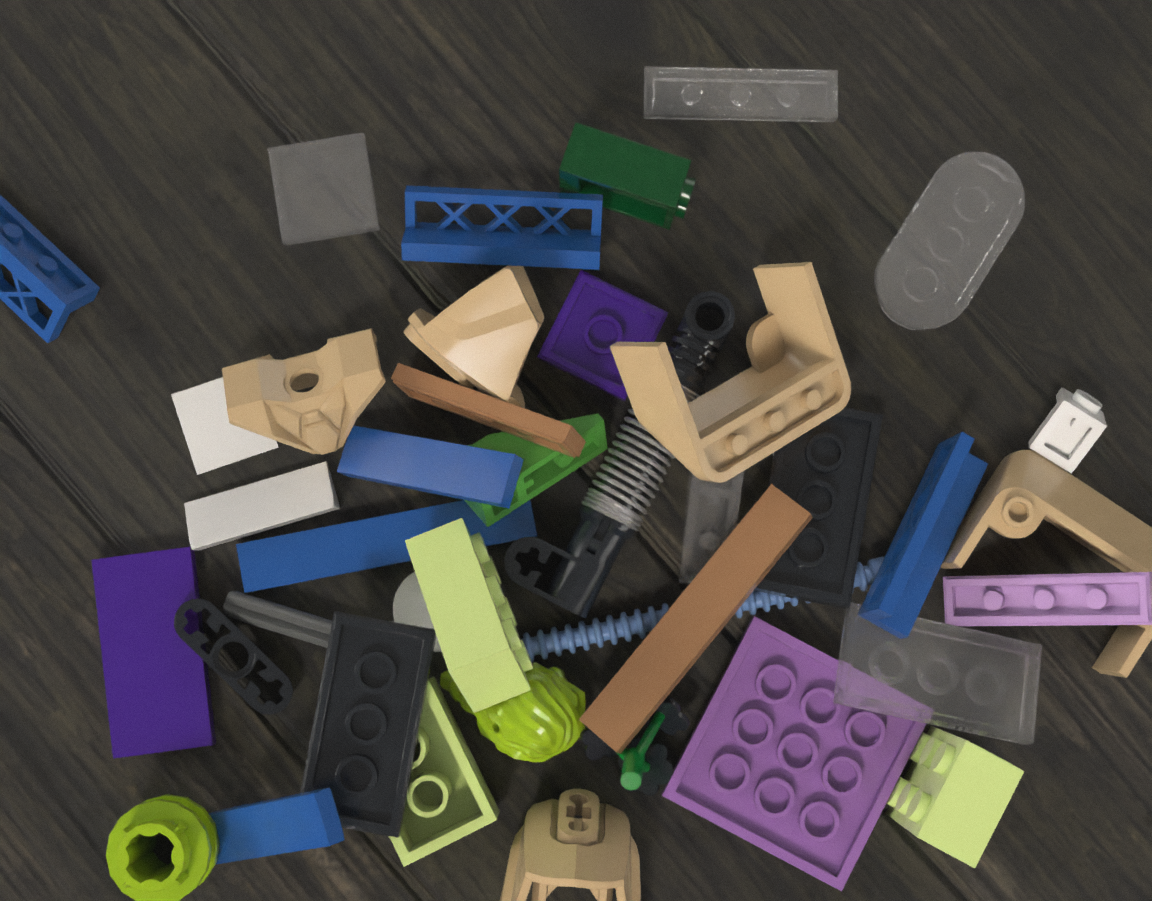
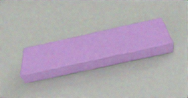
M1152 572L943 577L945 626L1152 625Z

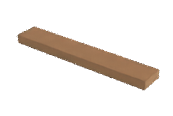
M771 484L579 720L615 752L621 754L813 518L811 513Z

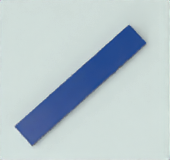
M464 500L239 543L236 544L244 593L409 562L411 558L405 540L460 518H463L471 535L480 532L486 547L517 541L524 537H538L531 500L489 527L483 523Z

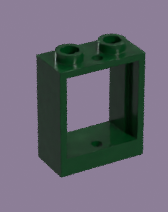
M576 122L559 168L560 193L603 195L602 208L670 230L674 216L684 219L696 179L687 176L692 160Z

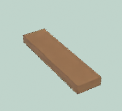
M398 363L391 377L393 383L413 399L570 457H579L586 443L572 425Z

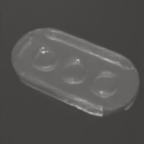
M965 152L947 160L931 177L884 251L875 269L874 287L876 286L877 300L882 311L893 322L910 330L936 329L955 320L968 306L1017 228L1024 213L1025 192L1023 184L1016 171L1006 161L986 152Z

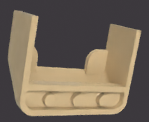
M812 262L766 264L753 268L768 314L755 321L747 333L746 348L752 366L687 403L666 342H616L610 345L638 422L698 479L718 483L726 482L839 413L847 405L851 395V381Z
M1020 450L1010 453L1000 462L961 522L941 565L942 569L962 568L988 527L1006 538L1017 539L1032 534L1044 519L1123 572H1152V527L1033 450ZM1119 625L1092 668L1101 674L1127 678L1152 640V625Z

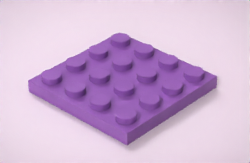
M752 616L674 767V773L668 784H665L661 795L842 891L933 710L765 621Z

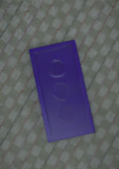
M191 547L91 560L113 759L215 745L216 735L208 665L178 636L174 628V617L179 607L189 600L200 599L195 551ZM192 609L187 610L184 614L188 620L187 625L184 627L186 633L191 635L193 632L199 631L204 635L202 612L196 613ZM204 643V644H202L200 647H201V649H202L203 651L206 652L205 643Z

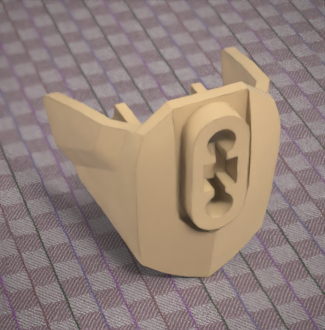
M507 265L468 291L436 317L419 308L408 318L410 324L403 331L406 337L459 384L470 389L476 387L483 394L525 408L524 397L517 382L531 345L545 317L524 266Z
M584 789L566 790L561 793L559 800L549 799L533 804L526 814L524 825L514 837L500 901H526L532 882V901H546V898L557 886L590 889L597 901H612L613 888H615L617 901H641L639 853L637 845L631 836L630 822L626 814L607 803H600L599 797L595 793ZM574 815H580L582 818H574Z

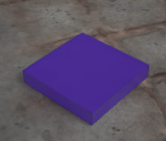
M580 270L537 357L539 360L625 401L628 394L610 345L616 342H655L668 316V312Z

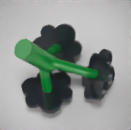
M667 696L645 723L648 727L643 736L634 739L629 749L625 748L621 754L615 752L588 727L581 732L580 739L585 744L584 754L590 760H598L604 755L614 757L618 754L620 756L618 759V765L622 769L620 781L626 791L635 793L642 790L645 795L653 796L658 793L659 784H668L674 773V767L666 760L668 758V749L661 744L653 746L651 742L660 728L666 734L674 735L677 730H686L690 721L685 714L680 712V705L673 698Z

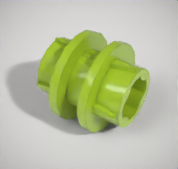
M166 794L148 799L136 805L119 818L109 834L106 859L111 878L122 893L135 901L181 900L208 878L217 863L220 841L216 824L203 806L188 797ZM158 833L168 837L174 845L171 854L172 862L169 864L159 860L153 852L156 847L155 835Z

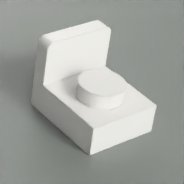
M1061 387L1056 394V405L1028 443L1030 449L1072 474L1105 430L1107 424L1104 414L1100 410L1102 404L1097 399L1082 390L1077 389L1073 394Z

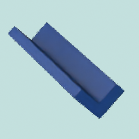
M406 185L405 231L401 242L402 260L599 270L603 195ZM417 201L436 202L448 214L438 223L417 222ZM472 204H485L496 217L487 225H474L462 213ZM500 205H509V206L504 209V208L501 207ZM522 206L535 207L545 219L535 227H522L511 215ZM549 207L557 208V209L554 210V211H552ZM571 208L592 209L591 230L570 229L560 218ZM455 220L458 224H450V223ZM504 222L507 226H499V225H501V224Z
M0 195V264H3L12 273L16 286H11L4 279L0 266V299L45 342L50 343L59 337L69 314L94 301L100 287ZM35 297H38L53 311L49 320L39 312Z
M960 432L937 445L857 614L900 639L909 636L988 466V463L969 453L975 439L964 432Z

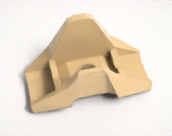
M370 328L327 339V344L318 351L288 359L277 360L269 354L222 368L229 423L312 454L323 455L337 451V449L344 446L359 415L386 382L381 370L376 345L377 337L373 329ZM315 386L307 392H296L297 390Z

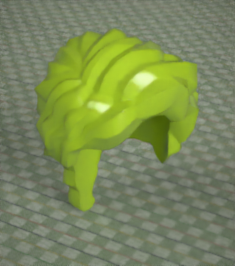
M536 662L532 663L533 669L525 672L531 688L530 691L473 713L449 671L441 673L440 686L444 690L449 691L452 698L456 702H460L461 707L466 712L476 716L477 726L481 735L492 741L497 750L514 759L544 762L572 747L585 728V725L579 720L585 712V692L568 682L563 670L557 666L548 669Z

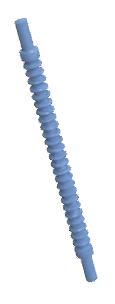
M884 557L869 559L867 566L857 562L853 591L856 587H859L862 592L867 591L868 585H872ZM753 591L735 615L737 618H741L744 611H749L751 615H755L758 608H763L765 612H769L772 605H777L778 609H783L786 602H790L792 606H797L798 599ZM663 603L662 609L656 611L653 606H649L647 613H641L639 609H635L633 616H627L625 612H621L619 619H613L611 615H607L605 622H599L598 618H593L591 625H585L584 621H579V627L572 628L570 624H566L563 631H558L556 627H552L549 634H544L539 629L535 637H530L529 633L525 632L523 639L520 640H523L531 662H533L536 655H541L542 659L546 660L550 652H555L556 656L560 657L564 649H569L570 653L574 654L578 646H583L584 650L588 651L592 643H597L598 647L602 648L606 640H610L613 645H616L620 637H624L627 642H630L634 634H638L641 639H644L645 633L651 631L669 610V606L667 603Z

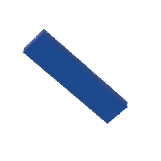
M353 426L347 437L337 472L347 477L510 509L524 459L512 453Z
M330 787L209 813L216 824L220 841L216 864L328 847L345 840Z

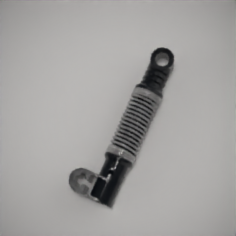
M701 292L691 299L676 329L680 337L673 336L670 342L675 347H667L687 403L706 393L704 388L706 379L702 374H710L712 368L708 363L715 364L717 360L713 352H721L733 327L735 319L734 307L727 297L718 292ZM703 309H712L720 314L723 324L714 331H706L697 325L695 316ZM628 409L632 418L624 417V420L629 423L628 426L620 425V428L625 431L624 434L616 433V436L621 439L620 442L617 440L612 441L613 445L617 447L616 450L613 448L608 449L609 453L613 454L612 458L609 456L604 457L605 461L609 462L608 466L605 464L600 465L605 470L604 474L596 472V475L601 478L600 482L592 480V483L597 486L596 490L588 488L587 496L584 497V501H581L582 504L579 508L581 519L565 551L541 539L524 537L511 544L504 558L505 570L511 580L583 618H587L625 541L634 538L637 533L636 531H639L640 523L644 522L639 514H648L643 506H651L648 499L655 498L652 491L659 490L656 483L663 482L660 475L667 474L664 467H670L671 463L669 460L675 458L638 422L633 409ZM534 548L540 551L538 560L546 565L549 564L554 552L563 556L545 591L537 587L543 573L533 570L528 576L522 573L524 565L518 561L522 553L530 555Z

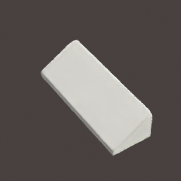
M326 461L184 503L190 546L192 550L198 551L341 509Z

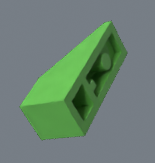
M597 413L561 420V422L572 425L586 441L580 456L575 458L505 432L489 434L476 443L467 445L516 454L524 460L510 509L468 500L464 501L487 527L491 526L607 450L604 419Z

